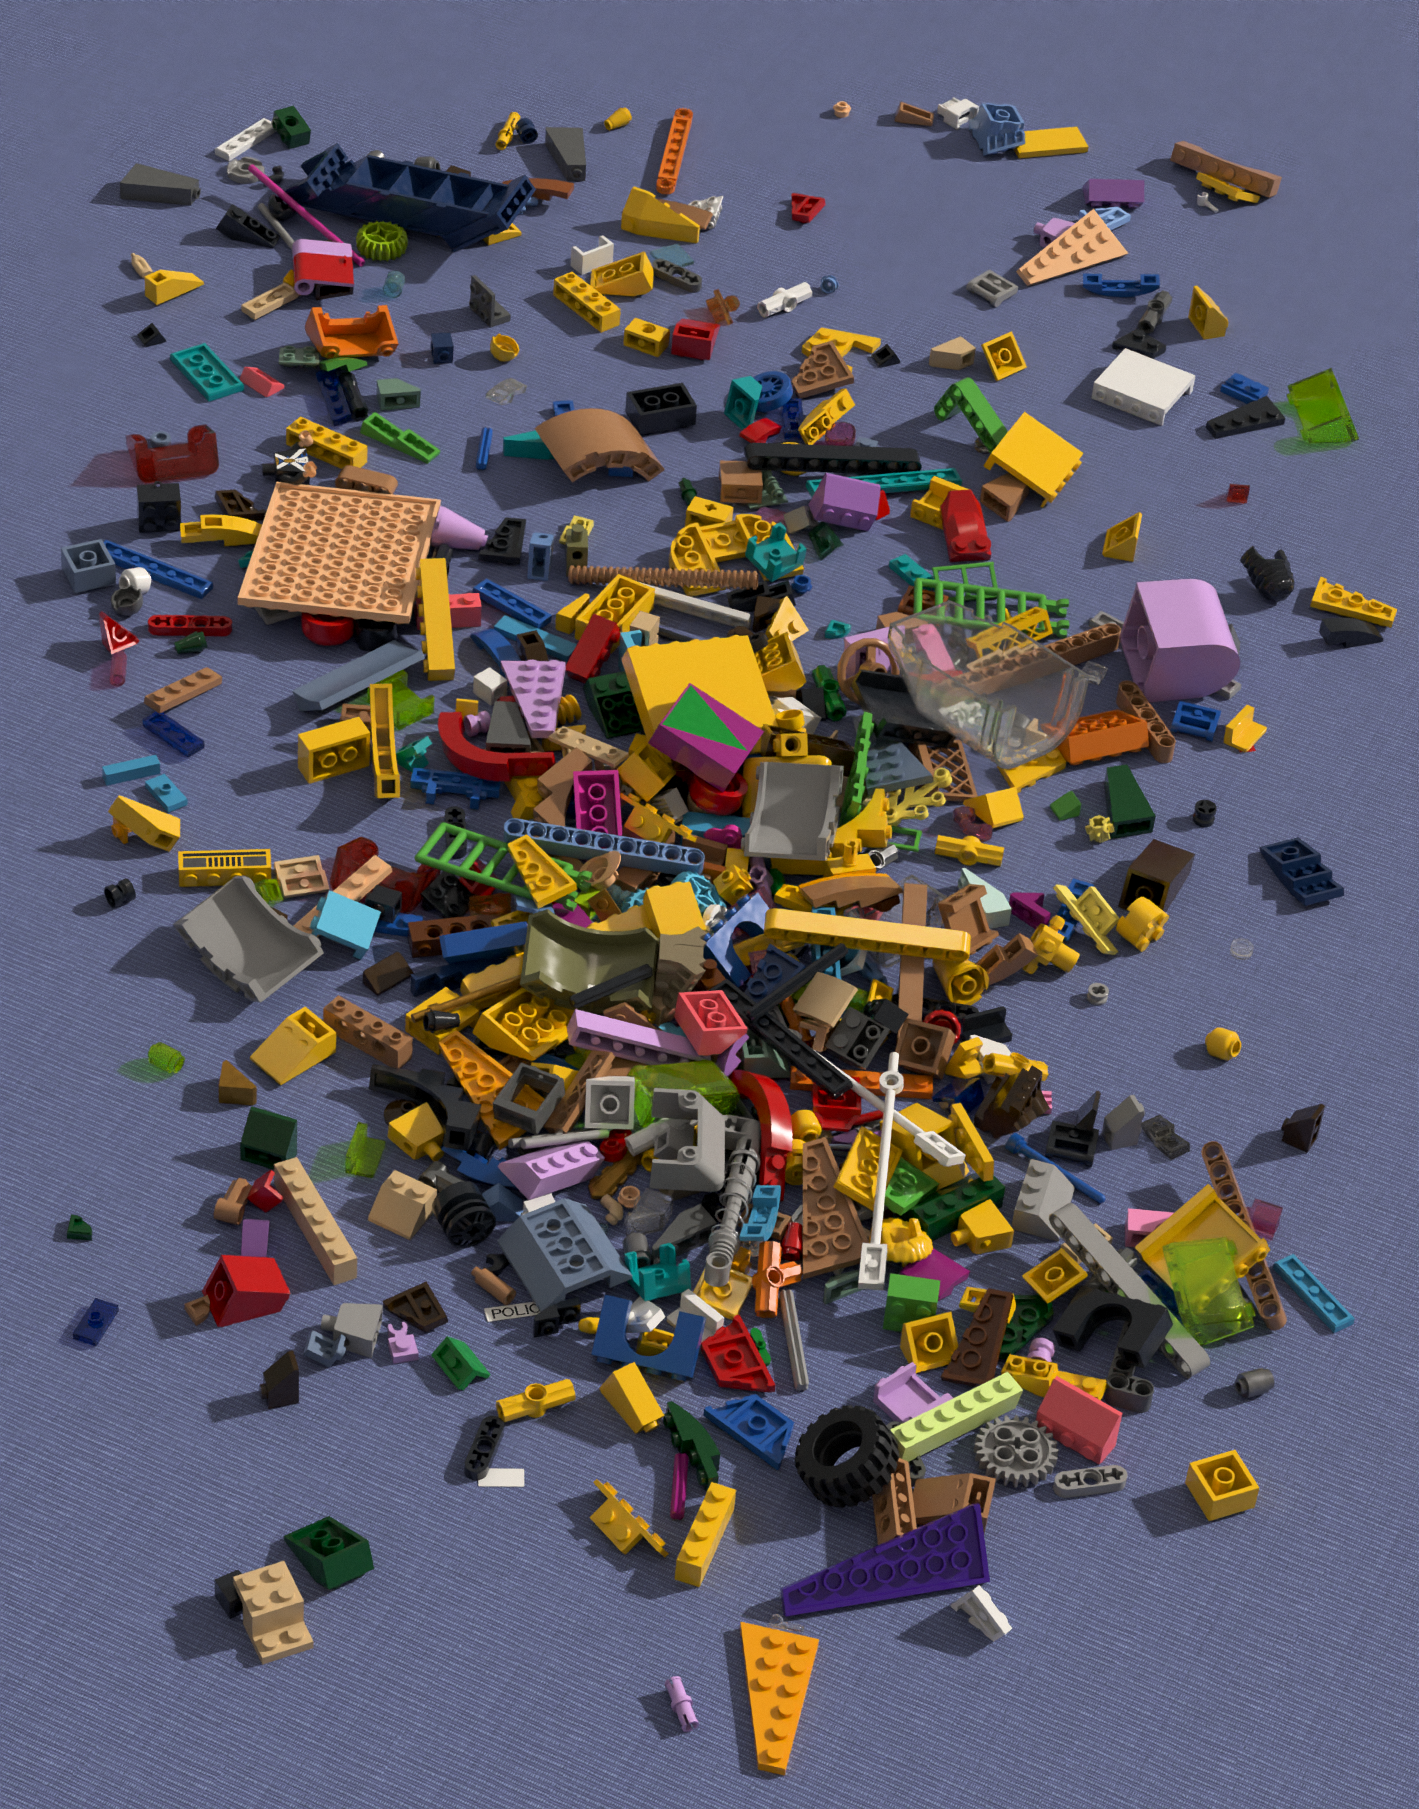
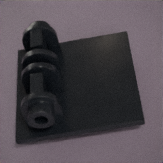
M445 871L420 894L424 897L421 904L424 910L435 908L445 918L463 917L480 900L454 874Z

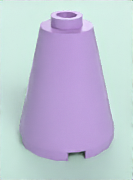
M440 506L434 523L430 545L437 547L440 544H447L450 548L479 550L480 547H485L488 535H484V529L448 508Z

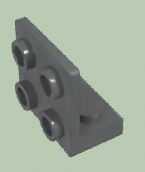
M476 275L471 276L469 301L471 310L490 328L511 321V314L495 300L494 292Z

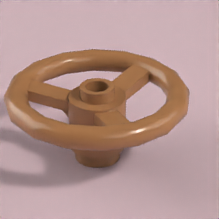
M863 638L852 643L842 653L838 663L837 680L840 689L850 701L858 705L860 703L855 693L850 689L857 674L846 678V666L850 657L857 650L866 647V662L860 666L859 671L862 669L887 673L884 665L876 663V648H878L888 656L891 664V674L899 675L900 664L896 653L887 643L877 638Z

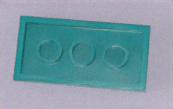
M206 343L170 354L172 363L208 402L244 391V384Z

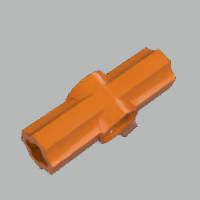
M775 1241L759 1243L758 1271L752 1277V1285L756 1290L755 1313L760 1318H774L777 1316L779 1288L800 1282L803 1274L801 1266L794 1261L780 1265L781 1247L780 1243Z

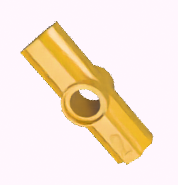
M938 835L935 854L958 858L962 864L967 866L974 865L977 862L1001 866L1004 847L983 844L974 836L957 839Z
M1012 1052L1010 1056L990 1053L985 1055L982 1060L983 1071L989 1075L1004 1077L1006 1073L1013 1075L1019 1073L1022 1068L1029 1071L1032 1065L1042 1071V1081H1046L1049 1075L1048 1066L1044 1062L1027 1059L1025 1056Z
M570 1379L545 1386L534 1383L528 1385L523 1393L497 1400L496 1409L498 1417L503 1422L526 1415L538 1418L543 1416L549 1408L574 1401L576 1394Z

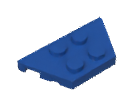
M756 1394L746 1396L741 1400L727 1401L725 1406L712 1409L711 1406L704 1408L703 1416L776 1470L780 1469L794 1429V1422Z

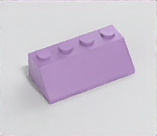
M589 1141L553 1145L499 1163L498 1168L528 1200L592 1179L605 1157Z

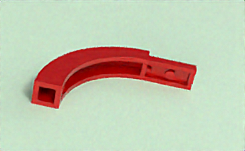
M440 712L438 729L446 757L456 768L471 776L491 781L511 782L512 776H542L556 764L554 752L499 753L480 749L463 737L465 726L461 712Z
M734 1070L727 1079L726 1095L750 1099L759 1116L762 1140L759 1185H781L780 1202L784 1201L787 1153L792 1152L793 1143L792 1122L787 1100L781 1088L773 1079L761 1074Z

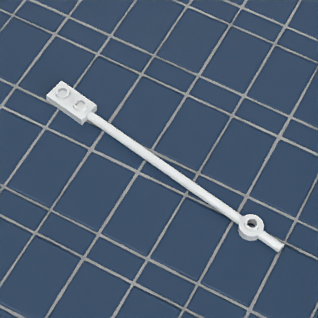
M787 1028L798 1038L802 1039V1035L798 1031ZM828 1061L852 1081L853 1088L851 1090L884 1113L885 1102ZM894 1109L893 1121L915 1136L914 1143L922 1148L924 1153L930 1154L938 1160L939 1164L946 1167L964 1162L966 1156L964 1153L934 1131H923Z
M897 1052L890 1053L888 1071L884 1072L879 1078L880 1090L885 1094L871 1241L870 1243H862L858 1289L884 1290L887 1244H880L894 1101L895 1095L899 1094L904 1087L903 1076L897 1072L899 1054Z

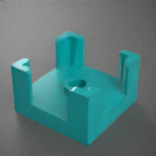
M781 522L772 527L770 537L756 544V535L748 539L745 556L770 582L802 566L807 550L802 543H799L796 552L784 540L786 527Z
M671 1243L659 1246L660 1263L638 1268L637 1253L633 1251L624 1254L625 1265L632 1275V1279L627 1282L644 1301L681 1293L687 1289L691 1290L690 1263L683 1259L682 1263H679L678 1267L676 1266L675 1247Z

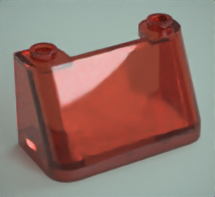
M206 424L193 426L189 429L187 433L188 443L148 448L147 440L144 436L140 434L125 435L126 446L136 474L145 483L210 475L215 473L219 467L216 432Z
M359 837L337 848L330 878V885L333 890L340 886L374 855H379V849L375 842ZM421 864L416 873H409L391 866L392 873L378 885L402 892V909L400 913L411 914L424 898L420 894L440 875L441 870ZM367 894L360 900V902L365 903Z

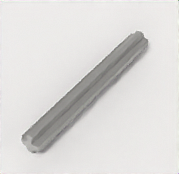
M781 1290L779 1299L794 1386L797 1391H805L808 1389L809 1380L794 1296L791 1290Z

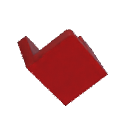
M269 1170L254 1181L247 1196L248 1200L265 1213L283 1200V1196L279 1194V1191L270 1185L275 1174L272 1170Z

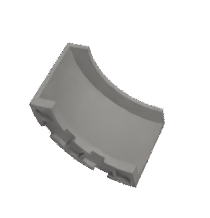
M760 762V766L756 768V780H759L755 811L751 812V826L747 833H745V837H742L741 850L744 851V856L826 861L830 855L829 848L833 847L837 831L840 807L836 806V800L838 795L842 794L843 766Z
M235 876L173 924L190 949L195 946L203 957L200 960L214 975L235 992L241 990L245 993V998L258 1003L264 1001L324 954L320 947L321 942L315 935L295 928L289 924L284 916H279L255 890L253 881L246 876Z

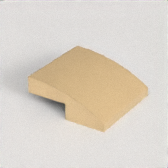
M319 855L274 862L275 874L284 898L329 892L326 873L322 869Z
M817 972L792 1010L797 1015L813 1018L820 1025L834 1027L858 989L836 977Z

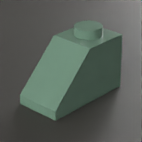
M397 378L377 380L376 397L380 410L420 407V388Z

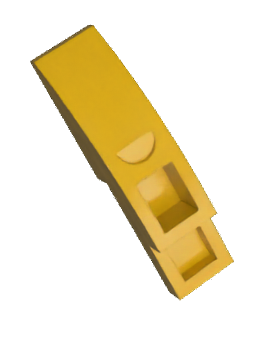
M846 388L839 390L830 399L823 400L801 423L798 431L806 445H813L835 426L834 423L855 406Z
M200 515L201 522L180 523L181 543L224 540V546L256 544L262 524L235 516Z
M1009 1354L1001 1370V1375L1008 1372L1021 1388L1043 1398L1046 1396L1056 1376L1100 1401L1107 1388V1382L1104 1379L1058 1371L1057 1363Z

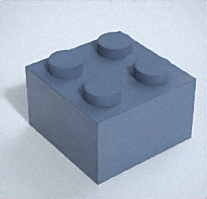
M102 539L61 548V567L75 593L116 584L115 563Z

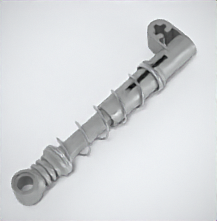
M723 1115L725 1119V1149L733 1150L727 1167L729 1176L724 1180L723 1184L725 1192L719 1198L720 1203L726 1208L719 1209L715 1213L716 1219L721 1224L715 1225L711 1229L708 1239L710 1250L706 1258L704 1280L713 1287L724 1286L729 1281L733 1257L741 1245L740 1233L738 1234L735 1231L736 1225L742 1222L743 1227L744 1220L749 1213L748 1204L752 1199L751 1189L755 1186V1174L758 1172L761 1162L759 1156L762 1142L760 1121L733 1115ZM745 1156H747L746 1164L743 1163ZM746 1207V1214L742 1218L739 1215L740 1210ZM725 1210L723 1219L721 1221L718 1218L717 1214L718 1212ZM721 1226L719 1230L713 1231L715 1227Z

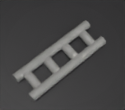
M591 1128L567 1131V1133L543 1134L509 1139L508 1144L510 1148L522 1147L523 1149L583 1142L606 1139L609 1137V1131L607 1129L595 1130Z

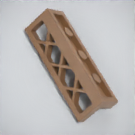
M591 1051L566 1090L564 1097L543 1126L550 1134L567 1133V1131L572 1130L585 1109L586 1079L605 1077L612 1067L611 1062L615 1058L611 1052Z

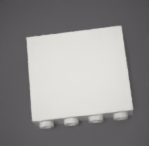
M1125 348L1094 382L1092 399L1162 426L1165 414L1184 393L1188 395L1192 393L1195 375Z

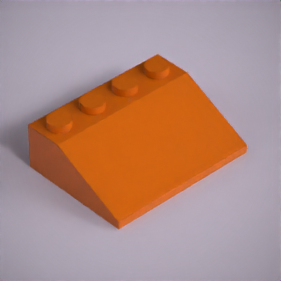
M1119 709L1040 726L1043 734L1053 739V748H1058L1070 765L1082 764L1084 760L1098 761L1107 755L1116 757L1126 751L1139 752L1141 748L1149 747L1147 721Z

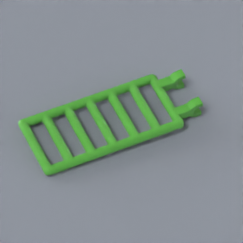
M916 578L914 581L913 617L931 623L986 630L1005 621V598L1018 599V614L1026 611V600L1038 602L1039 608L1045 609L1048 612H1055L1061 617H1066L1067 609L1061 607L1068 608L1069 599L1047 600L1044 594ZM922 587L935 588L934 614L922 613ZM943 589L956 591L955 617L943 616ZM964 592L976 594V620L964 618ZM985 595L997 596V623L984 621ZM1069 620L1050 621L1053 634L1060 638H1067V630H1063V628L1069 629ZM1043 621L1039 622V628L1035 629L1037 633L1045 630ZM1024 629L1019 634L1027 635L1028 631Z
M442 822L415 855V861L533 900L526 884L523 887L511 884L519 873L515 863L502 880L490 877L502 859L509 853L508 843ZM445 832L456 836L439 859L427 856ZM466 839L477 842L460 866L448 863ZM486 846L498 849L481 873L469 870ZM550 857L576 882L579 889L588 892L591 883L585 880H590L592 872L575 871L572 864ZM574 891L553 902L562 904L565 909L573 912L577 907V903L571 900L574 901L577 898L578 892Z

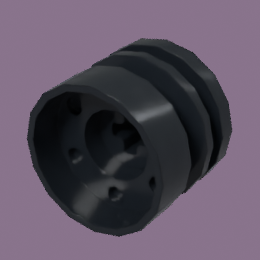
M457 1182L449 1185L435 1197L432 1203L433 1214L451 1245L457 1248H469L481 1243L493 1232L496 1226L494 1214L477 1185L472 1182Z

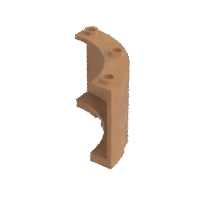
M594 408L573 410L544 421L534 428L572 483L580 477L596 471V468L606 466L607 468L630 467L633 471L645 477L648 482L665 470L631 422L609 410Z

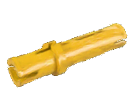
M511 112L503 129L499 131L498 140L495 143L497 149L505 150L507 144L512 141L515 125L520 120L518 113Z

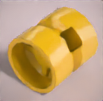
M792 709L775 715L779 727L806 733V729L803 728L805 725L803 711Z
M793 1139L792 1152L787 1153L785 1181L791 1185L803 1184V1143L806 1142L801 1139Z

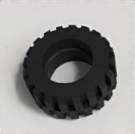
M852 1405L842 1406V1409L834 1408L829 1410L830 1413L820 1415L814 1424L811 1422L807 1427V1432L805 1434L802 1433L799 1439L800 1445H797L795 1451L797 1473L817 1500L822 1501L823 1504L828 1506L834 1505V1507L845 1508V1505H848V1507L857 1506L858 1502L862 1501L865 1503L871 1500L870 1497L872 1495H878L882 1491V1487L885 1484L888 1485L891 1481V1474L895 1473L898 1465L896 1462L899 1460L897 1441L882 1419L871 1409L857 1405L853 1408ZM859 1447L858 1451L849 1460L834 1466L844 1453Z

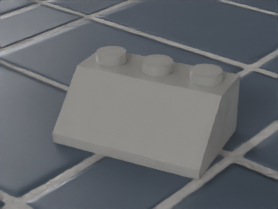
M1034 1159L1030 1160L1014 1210L1013 1230L1059 1242L1060 1236L1052 1228L1049 1215L1066 1204L1071 1203L1075 1187L1055 1165Z

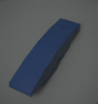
M480 959L456 962L411 974L410 992L414 997L433 990L439 992L445 987L453 991L461 988L462 980L468 974H477L484 971L490 965H499L506 960Z

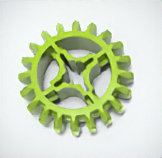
M384 220L383 222H369L368 225H363L358 230L356 236L357 250L360 251L361 255H365L367 259L372 258V261L380 260L381 262V260H386L388 262L389 259L395 260L396 257L399 258L402 254H405L408 239L406 231H404L403 227L391 224L392 222L386 223Z

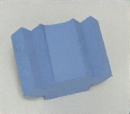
M981 103L977 116L969 120V130H972L973 137L978 142L979 150L983 149V156L997 154L1001 151L1005 152L1008 149L1012 150L1025 144V133L1023 131L1025 123L1015 106Z

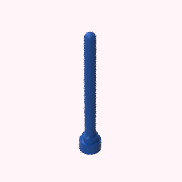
M1013 1133L1010 1136L1005 1149L1013 1154L1022 1153L1030 1159L1055 1165L1076 1189L1098 1203L1105 1202L1106 1198L1102 1193L1027 1146L1024 1137L1017 1133Z

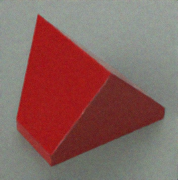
M102 611L99 613L102 644L111 654L136 645L140 641L134 634Z

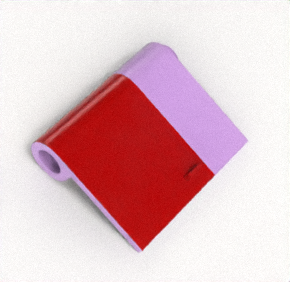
M299 239L293 243L294 290L300 295L310 294L314 289V283L354 287L351 244Z

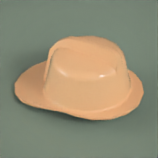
M610 851L601 856L591 858L581 867L579 872H592L590 880L585 881L591 883V887L597 890L607 889L618 879L619 874L616 870L620 864L621 855L618 851Z

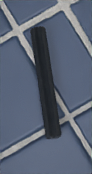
M644 964L569 997V1003L574 1009H578L650 978L653 975L652 967L649 964Z

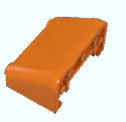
M378 305L375 313L370 314V312H366L363 318L330 319L329 313H324L323 315L322 307H312L305 324L307 336L321 356L328 359L366 356L388 357L395 352L398 346V340L387 305Z

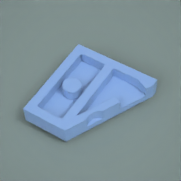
M1119 207L1095 209L1096 213L1110 230L1130 222L1131 215ZM1080 210L1078 217L1081 219L1088 213L1085 210Z

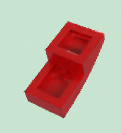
M764 418L747 426L740 432L739 436L750 443H766L769 435L780 434L782 426L768 418Z

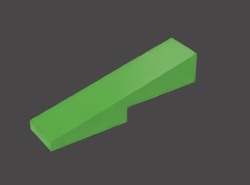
M376 412L362 423L361 434L427 464L440 454L441 450L409 428L403 432Z

